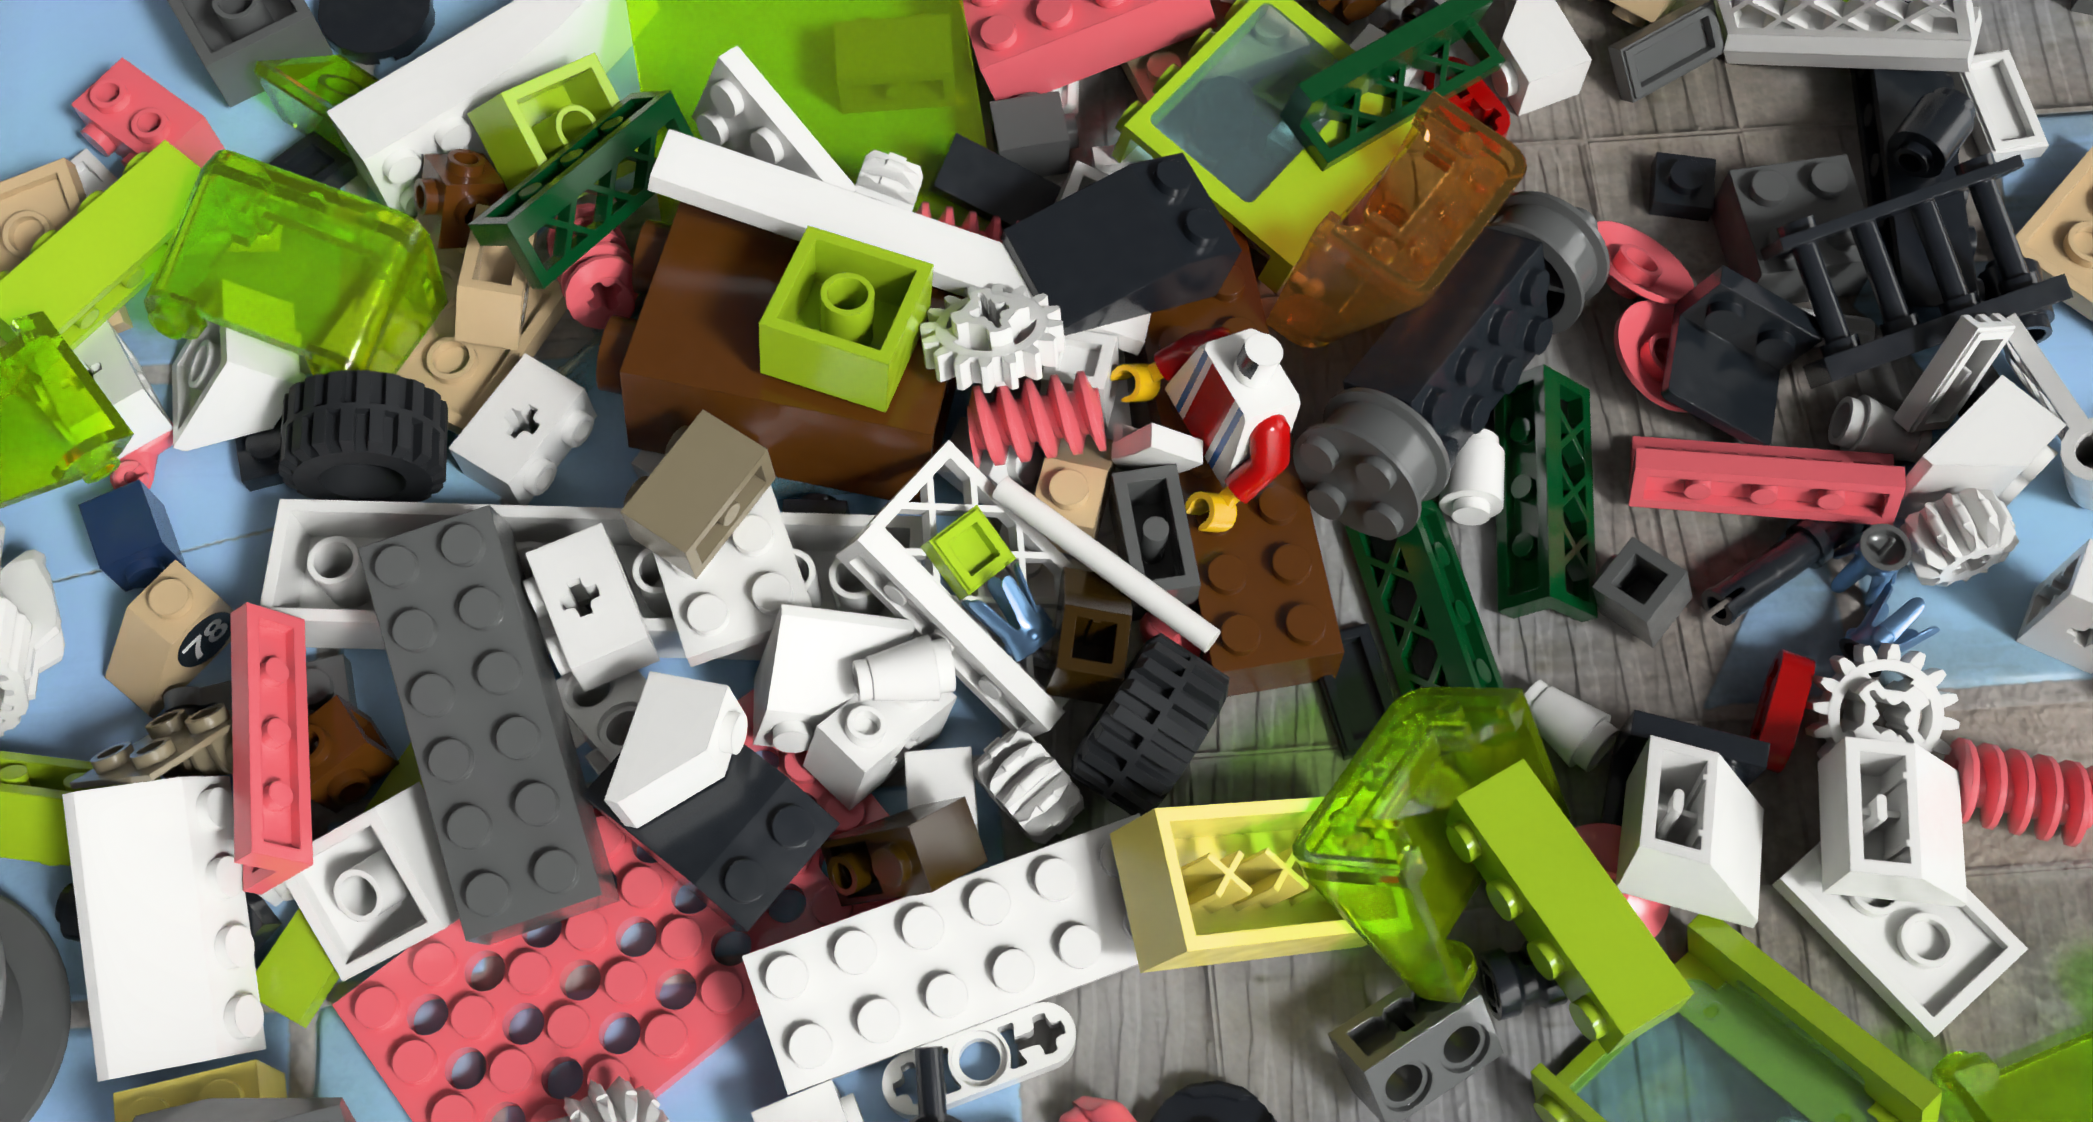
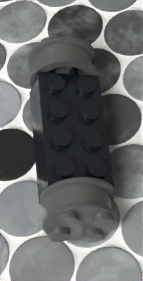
M1519 191L1509 194L1498 201L1491 210L1486 225H1475L1346 376L1343 380L1344 390L1335 394L1324 409L1323 423L1307 428L1296 440L1293 449L1295 469L1302 484L1309 492L1307 499L1316 513L1326 519H1337L1356 531L1384 540H1393L1413 529L1421 515V502L1433 499L1445 488L1457 455L1473 434H1478L1483 430L1490 412L1504 394H1510L1516 388L1521 373L1536 354L1540 355L1546 350L1552 334L1560 333L1571 327L1580 316L1584 302L1596 295L1607 281L1610 271L1609 253L1605 241L1598 231L1597 221L1590 212L1580 207H1574L1570 203L1547 193Z

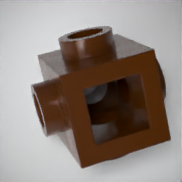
M455 149L448 154H427L424 156L422 178H418L414 184V203L418 212L417 219L437 249L466 248L471 230L468 224L473 221L476 205L491 206L508 193L505 182L483 153L466 149Z
M334 696L317 711L308 715L311 800L331 811L338 813L347 805L362 799L373 784L400 764L372 718L340 696Z

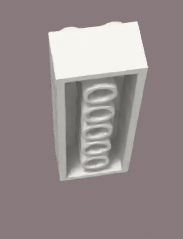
M1138 813L960 877L932 893L908 896L743 955L742 958L787 1094H795L1137 966L1138 960L1110 833L1140 817V814Z

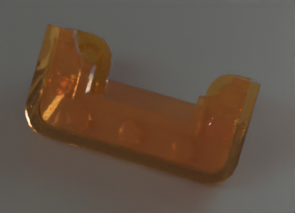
M1433 91L1419 107L1410 123L1412 127L1376 190L1370 195L1363 209V219L1365 222L1354 226L1340 225L1339 222L1342 217L1332 210L1314 230L1265 324L1300 346L1316 348L1423 306L1437 292L1518 187L1527 170L1526 159L1521 150L1512 142Z

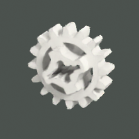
M994 284L991 289L970 287L967 290L968 297L962 300L948 295L944 297L945 309L930 308L927 311L929 322L920 324L926 368L935 369L936 379L940 382L956 377L957 389L962 391L973 383H981L984 393H991L994 387L1008 386L1014 390L1019 388L1018 378L1023 376L1038 381L1043 378L1042 366L1056 367L1059 364L1058 352L1065 351L1064 328L1059 306H1049L1048 295L1044 293L1028 298L1027 287L1022 285L1012 293L1003 292L1001 284Z
M1882 642L1876 656L1870 645L1858 644L1854 645V662L1838 655H1834L1829 659L1833 670L1836 672L1832 678L1814 675L1812 682L1823 691L1821 700H1807L1805 708L1819 713V722L1811 724L1805 730L1809 736L1826 739L1827 742L1817 752L1820 759L1845 736L1916 743L1930 753L1934 751L1949 755L1951 752L1950 746L1941 740L1940 736L1942 730L1959 729V721L1944 716V707L1951 706L1957 702L1958 697L1955 693L1938 691L1936 686L1947 675L1943 669L1931 667L1921 671L1926 657L1922 652L1909 650L1901 658L1898 644ZM1888 670L1904 678L1900 681L1893 680L1883 687L1878 680L1872 679L1869 673ZM1845 697L1843 719L1840 720V707ZM1876 702L1889 704V707L1882 713L1887 721L1885 724L1887 728L1872 724L1880 716L1875 708ZM1922 710V719L1918 730L1920 711Z

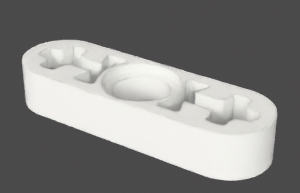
M1040 1002L921 1047L943 1046V1054L948 1053V1065L955 1083L960 1087L959 1090L946 1094V1109L949 1110L1061 1067L1070 1059L1074 1052L1076 1028L1072 1017L1064 1008L1054 1003ZM1045 1019L1050 1029L1058 1027L1063 1029L1065 1034L1056 1038L1055 1052L1045 1054L1040 1045L1027 1047L1019 1050L1020 1058L1025 1065L1015 1069L1011 1068L1010 1049L1000 1033L1013 1029L1015 1043L1031 1038L1034 1035V1023ZM976 1042H985L992 1045L1000 1055L998 1070L992 1077L986 1080L970 1079L960 1068V1058L963 1051L969 1045ZM915 1049L895 1057L887 1065L882 1077V1090L888 1105L897 1115L908 1120L919 1116L918 1103L913 1104L908 1094L896 1096L895 1089L905 1083L903 1072L916 1068Z

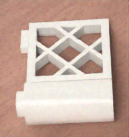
M2014 313L2006 318L2016 326L2014 333L2003 347L2006 360L2030 396L2067 424L2057 434L2061 440L2060 456L2066 486L2071 498L2079 506L2093 511V418H2087L2017 314Z

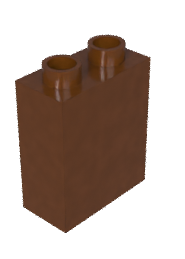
M681 201L672 224L650 219L646 220L637 240L632 268L633 290L635 293L647 295L638 320L618 315L610 317L602 335L596 367L598 389L622 395L628 447L665 454L667 444L673 434L684 425L690 426L699 413L705 410L768 449L775 476L778 478L891 500L942 445L957 386L956 377L940 382L936 379L935 369L926 368L921 335L886 413L760 373L759 322L800 241ZM932 286L930 308L945 309L944 297L948 295L961 300L966 297ZM920 490L909 502L921 503Z

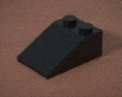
M1183 152L1130 164L1004 229L1000 237L1031 294L1035 296L1044 293L1048 295L1049 306H1059L1064 336L1214 297L1218 294L1242 251Z
M745 744L737 755H731L725 777L639 828L624 826L604 801L620 753L582 794L588 802L736 931L748 932L840 825L837 820L793 781Z

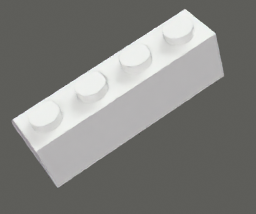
M230 776L175 777L62 794L97 1081L100 1082L265 1050L264 1012L258 990L254 960V940L250 931L246 894L243 891L242 864L234 863V810Z

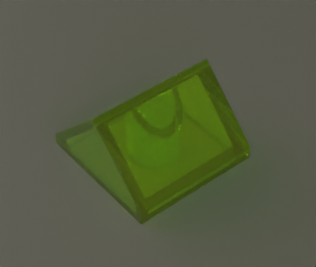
M342 55L257 61L254 73L281 119L306 136L313 130L352 159L327 111L376 83L379 79Z

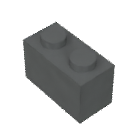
M1171 464L1112 473L1108 504L1118 556L1191 610L1195 611L1201 583L1177 465ZM1130 599L1132 621L1141 620L1148 611Z

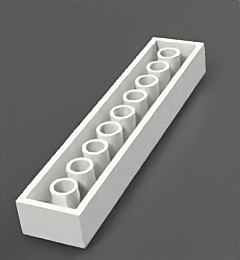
M279 499L260 606L304 619L306 647L386 650L358 548L490 505L511 526L526 580L534 577L525 553L602 522L616 550L659 658H686L653 551L632 538L620 513L623 508ZM780 512L813 608L897 618L835 556L875 515ZM896 515L885 527L904 548H921L920 546L923 545L922 516ZM917 560L925 568V560ZM591 603L581 607L583 616L593 612ZM548 614L538 618L547 652L550 654L545 638L556 634V631ZM913 634L911 640H913V639H915V638H917V637ZM767 642L717 659L761 660Z

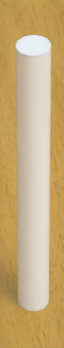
M1007 476L997 485L992 495L993 499L1204 653L1215 643L1221 633L1218 628Z

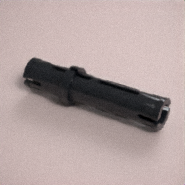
M1801 519L1787 529L1784 539L1713 587L1704 590L1701 595L1703 607L1708 612L1723 600L1728 599L1730 602L1724 605V608L1715 613L1711 618L1720 625H1730L1735 622L1737 617L1788 581L1797 577L1807 568L1818 569L1833 558L1836 548L1857 534L1864 532L1870 525Z

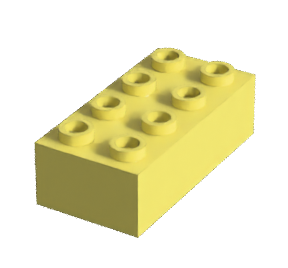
M1378 793L1154 808L1110 833L1140 973L1364 947L1413 926Z

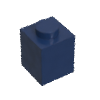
M140 479L78 505L99 568L125 592L135 588H146L175 559L186 567L165 506Z

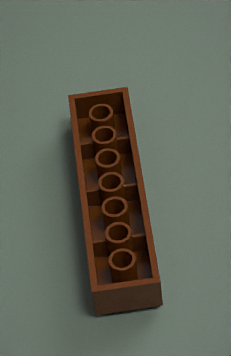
M1223 216V220L1242 251L1222 287L1214 297L1151 313L1145 343L1137 355L1139 363H1153L1156 352L1196 330L1225 327L1235 334L1252 328L1260 331V333L1269 334L1246 235ZM1163 378L1158 394L1152 400L1147 401L1151 423L1192 436L1165 390L1169 381ZM1292 431L1290 433V461L1288 466L1247 504L1241 501L1236 504L1237 517L1232 528L1225 532L1216 533L1198 531V527L1209 517L1210 511L1202 515L1187 514L1201 583L1194 612L1221 631L1215 643L1206 653L1201 650L1200 658L1230 677L1227 697L1318 682L1320 677L1333 674V677L1336 678L1344 655L1342 639L1315 525L1307 499L1306 487L1302 484L1294 465L1293 449L1295 441ZM1204 455L1202 465L1178 473L1184 504L1195 492L1220 493L1224 489Z

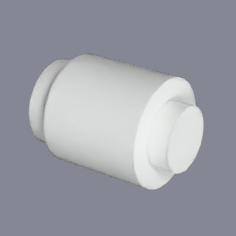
M1483 428L1480 433L1473 434L1457 455L1447 485L1439 495L1440 509L1459 524L1471 526L1484 524L1491 517L1498 515L1503 509L1505 451L1499 445V438L1494 432Z

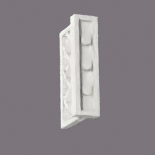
M1718 0L1728 32L1723 50L1727 64L1970 72L1982 23L1980 7H1973L1972 0H1914L1909 4L1902 0H1849L1848 2L1842 0Z
M948 440L939 447L857 535L852 537L835 556L897 618L914 620V635L917 638L926 634L930 636L931 640L946 638L953 657L955 675L1010 730L1012 728L1018 729L1035 737L1051 730L1065 713L1062 707L1070 698L1048 695L1045 692V688L1034 678L1033 654H1037L1036 651L1023 660L1015 662L1004 651V643L998 642L988 632L987 627L964 608L961 603L962 601L976 599L983 601L989 607L999 608L992 596H985L984 584L971 593V596L959 600L956 595H951L940 584L939 571L921 548H904L885 527L897 514L922 515L924 544L937 534L936 515L961 516L975 505H978L979 499L984 504L978 505L986 517H997L1008 528L1010 550L1016 557L1011 562L1012 577L1020 587L1014 571V565L1017 561L1026 582V563H1043L1054 575L1055 597H1033L1036 605H1041L1042 608L1057 609L1063 567L1076 568L1043 534L993 499L992 495L996 487ZM944 464L963 483L964 504L935 503L933 476ZM920 490L921 503L909 502ZM1024 545H1025L1030 551H1025V550H1024ZM917 560H925V568ZM1045 643L1041 647L1045 654L1051 653L1052 643Z

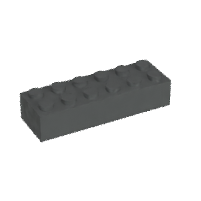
M490 505L358 548L465 940L491 945L620 901L593 806L582 796L587 789L538 618L524 587L523 581L526 580L510 524Z

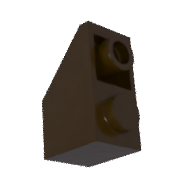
M1063 567L1054 624L1057 632L1052 638L1045 692L1052 696L1109 705L1125 678L1132 621L1131 600L1095 572Z
M965 796L910 808L829 837L820 847L827 865L829 880L836 890L842 907L932 893L988 862Z

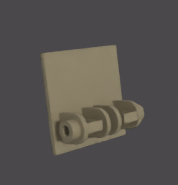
M220 703L202 709L192 715H187L185 709H176L165 713L149 722L145 726L148 735L134 744H131L130 741L122 742L101 751L91 758L90 762L93 769L70 782L72 789L149 782L161 775L168 779L233 774L232 709L227 710L225 704Z

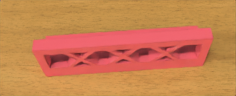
M1632 436L1630 447L1628 506L1868 525H1893L1906 489L1905 467L1894 466L1893 454Z
M246 602L230 613L234 863L243 864V891L262 895L313 865L305 620Z

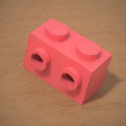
M123 57L71 104L86 125L80 131L84 138L106 157H109L113 152L117 153L123 158L121 163L124 167L137 154L141 152L150 153L164 140L168 141L203 170L225 150L202 114Z

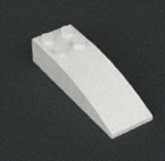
M514 0L328 110L327 114L363 179L399 226L418 215L414 203V184L418 178H422L425 155L448 154L455 149H466L483 153L491 165L495 167L467 113L506 90L594 52L605 73H607L624 56L660 11L657 0Z

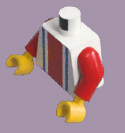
M1225 327L1193 331L1156 352L1153 363L1122 364L1112 371L1110 377L1111 381H1118L1134 376L1136 381L1134 391L1131 395L1121 399V402L1126 403L1152 400L1159 392L1161 380L1165 378L1169 381L1165 390L1191 435L1203 440V455L1224 489L1220 493L1195 492L1186 501V514L1202 515L1210 511L1209 517L1198 527V531L1216 533L1225 532L1232 528L1237 517L1236 504L1239 501L1247 504L1279 476L1290 461V433L1300 408L1299 394L1280 365V361L1283 358V348L1279 341L1269 334L1260 333V331L1252 328L1235 334Z

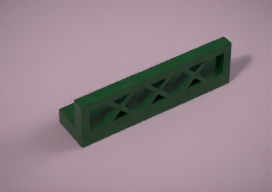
M1447 0L1297 84L1280 117L1322 171L1330 168L1501 68L1506 61L1478 25L1493 3V0ZM1463 39L1480 62L1471 67L1448 61L1450 45ZM1412 67L1435 73L1434 88L1427 92L1404 86L1406 70ZM1394 78V83L1388 82V80ZM1370 92L1392 98L1390 114L1383 118L1360 112L1361 96ZM1402 101L1409 102L1402 107ZM1350 102L1349 109L1343 107ZM1322 118L1346 123L1345 140L1329 148L1312 124ZM1357 127L1365 128V129L1359 131L1358 133H1356V132H1357Z
M671 90L629 94L470 222L468 226L480 246H508L532 289H545L656 194L647 189L650 174L657 159L654 157L657 131L665 125L667 130L671 129L694 137ZM623 159L636 162L633 188L628 193L615 190L618 164ZM584 192L597 195L594 220L587 227L574 224L577 198ZM544 226L556 229L553 255L542 264L528 238Z
M1543 364L1522 372L1516 388L1510 394H1504L1494 407L1495 434L1499 438V445L1505 451L1504 504L1502 511L1496 515L1498 612L1511 618H1518L1551 608L1575 620L1585 622L1598 618L1597 602L1592 588L1596 577L1590 390ZM1560 398L1567 402L1568 421L1560 408ZM1562 454L1569 466L1570 478L1562 465ZM1563 510L1571 523V535L1564 523ZM1565 568L1573 581V595L1566 592Z
M1428 500L1421 502V515L1413 529L1407 534L1397 537L1389 562L1376 558L1369 535L1356 531L1346 525L1345 529L1423 759L1435 760L1476 740L1502 743L1521 734L1439 503ZM1405 563L1409 571L1403 569ZM1380 568L1385 570L1384 575H1382ZM1400 577L1412 581L1417 594L1409 620L1396 615L1391 602ZM1425 620L1427 622L1428 628L1423 627ZM1400 626L1403 627V628H1405L1403 634H1402V631H1401ZM1420 635L1433 640L1438 654L1429 679L1415 672L1411 660ZM1445 680H1447L1449 688L1444 686ZM1421 686L1425 687L1424 693L1422 692ZM1441 694L1454 700L1462 727L1438 738L1431 717Z

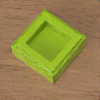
M978 505L969 509L920 546L959 600L969 596L1016 559Z

